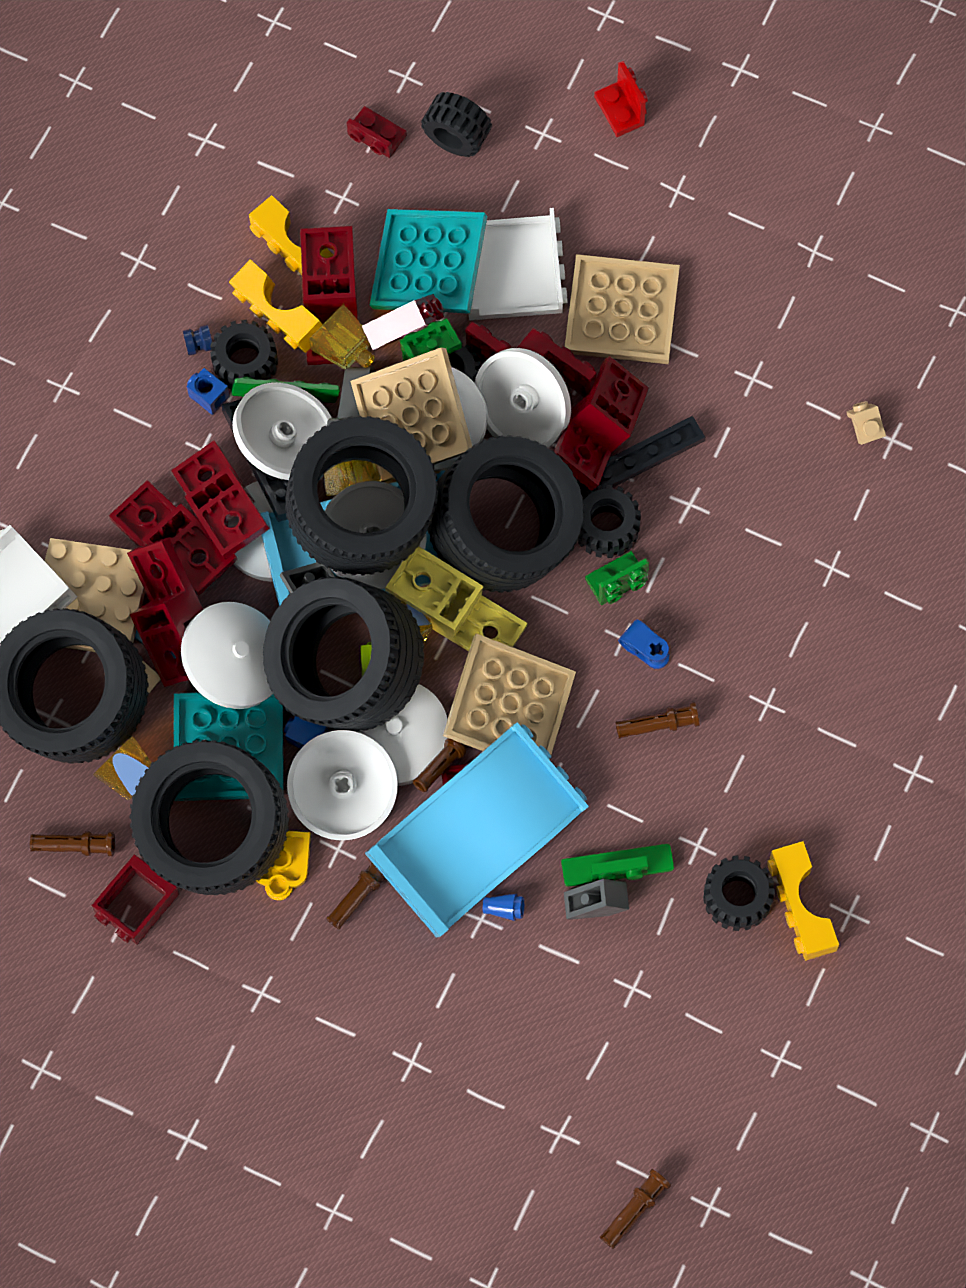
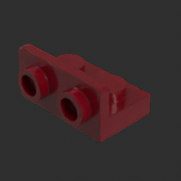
M366 106L362 108L354 120L349 118L346 122L350 138L358 143H365L374 153L378 155L383 154L388 158L393 155L407 136L406 130Z

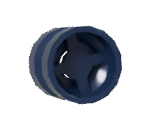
M208 325L200 326L199 330L196 331L191 329L183 330L189 356L196 355L198 350L211 351L212 338Z

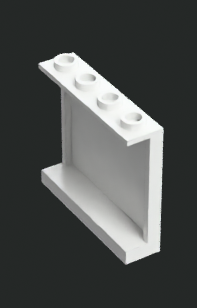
M550 208L549 216L487 220L469 320L562 313L563 303H567L566 288H561V280H565L564 264H559L558 256H563L562 241H557L556 233H560L559 217H554V208Z
M11 525L6 529L0 530L1 642L5 635L12 631L14 626H17L22 620H27V617L34 616L38 612L44 613L48 609L51 611L55 608L62 610L77 598L75 593Z

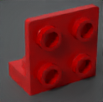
M624 61L618 63L617 82L594 92V97L616 137L644 126L645 115L647 114L646 102H648L644 89H639L636 84L634 71L631 67L627 68Z

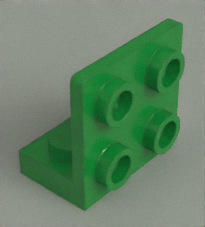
M447 318L442 321L432 322L427 328L418 332H411L400 340L403 361L438 348H446L447 354L462 348L461 342Z
M630 551L586 575L585 580L601 606L607 602L612 604L620 600L623 596L622 594L627 591H637L646 584V581H648L649 562L646 558L638 562L633 552Z

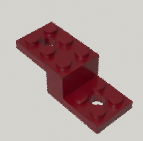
M352 226L300 229L303 304L327 330L307 351V364H341V360L334 353L325 338L328 333L338 331L359 340ZM329 248L334 250L335 253L330 258H324L320 255L321 251ZM360 355L355 359L353 363L360 362Z
M471 322L465 329L466 344L472 348V352H476L478 359L483 363L496 353L512 348L506 341H499L493 337L490 330L483 325L478 326ZM533 328L517 348L527 349L541 355L557 369L567 386L584 398L590 394L596 380L594 367L586 361L581 362L575 358L572 351L567 347H560L555 344L547 333L543 331L538 332Z
M610 356L602 362L590 394L571 409L569 424L560 435L554 450L572 470L574 477L591 491L599 485L611 452L631 436L649 387Z
M215 440L171 470L186 493L185 499L225 559H228L270 529L256 508L255 500ZM212 471V476L209 480L201 481V477L205 472ZM233 517H239L238 524L233 528H229V520Z
M148 480L109 515L110 520L138 547L169 537L198 596L238 560L235 554L225 559L201 522L181 503L175 507ZM144 512H152L154 514L153 520L147 523L142 522L140 516ZM196 553H203L207 556L206 560L201 564H195L191 559Z
M168 537L135 548L127 553L150 600L149 603L129 615L164 687L189 680L181 656L182 638L186 630L183 623L203 610ZM157 566L160 567L162 573L158 571Z

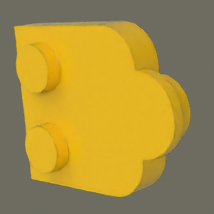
M286 832L287 840L284 842V849L279 853V859H276L275 865L268 869L269 872L267 874H264L259 881L256 880L258 884L265 886L266 893L270 898L284 900L290 896L293 888L305 883L308 876L310 832Z

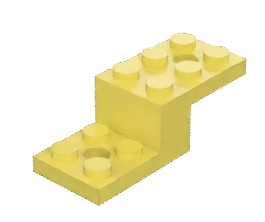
M419 546L412 555L410 554L401 563L385 587V591L431 618V629L467 651L470 649L474 635L484 636L483 629L488 626H492L498 631V635L492 640L514 647L528 624L482 596L483 585ZM419 575H426L431 583L427 587H419L415 579Z

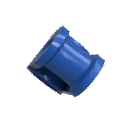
M635 619L618 639L623 648L636 655L653 669L663 668L669 662L667 642L638 619ZM659 651H662V655H652V652L658 653Z

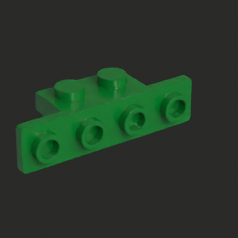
M250 377L236 378L232 388V396L244 397L251 389L259 385L285 383L299 387L313 395L320 402L335 403L340 392V386L330 383L283 382L277 379L255 380Z
M670 844L561 860L566 887L589 884L601 879L616 881L617 879L627 878V880L642 878L644 875L674 870Z

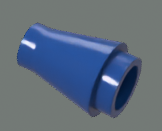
M517 893L497 897H484L483 914H491L512 921L522 919L524 916V897L518 896Z

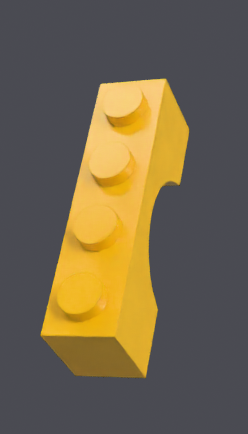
M271 195L249 214L250 229L258 238L262 236L267 241L268 247L274 254L283 256L286 265L293 272L297 270L302 275L301 247L292 243L287 237V231L291 224L289 211ZM324 249L320 253L324 258H330L334 255L328 249Z
M249 260L229 281L235 289L232 294L243 304L246 301L252 305L249 309L258 318L261 319L263 316L269 321L266 324L276 334L280 331L285 334L284 340L294 350L299 347L306 353L327 331L323 324L303 305L291 310L274 308L271 296L275 284L253 261Z
M804 841L772 850L767 864L771 876L777 877L779 886H776V891L780 902L785 901L788 910L785 912L789 928L794 927L797 936L794 938L797 953H802L806 961L836 952L839 943L831 920L811 914L803 906L799 897V885L810 874L812 869Z

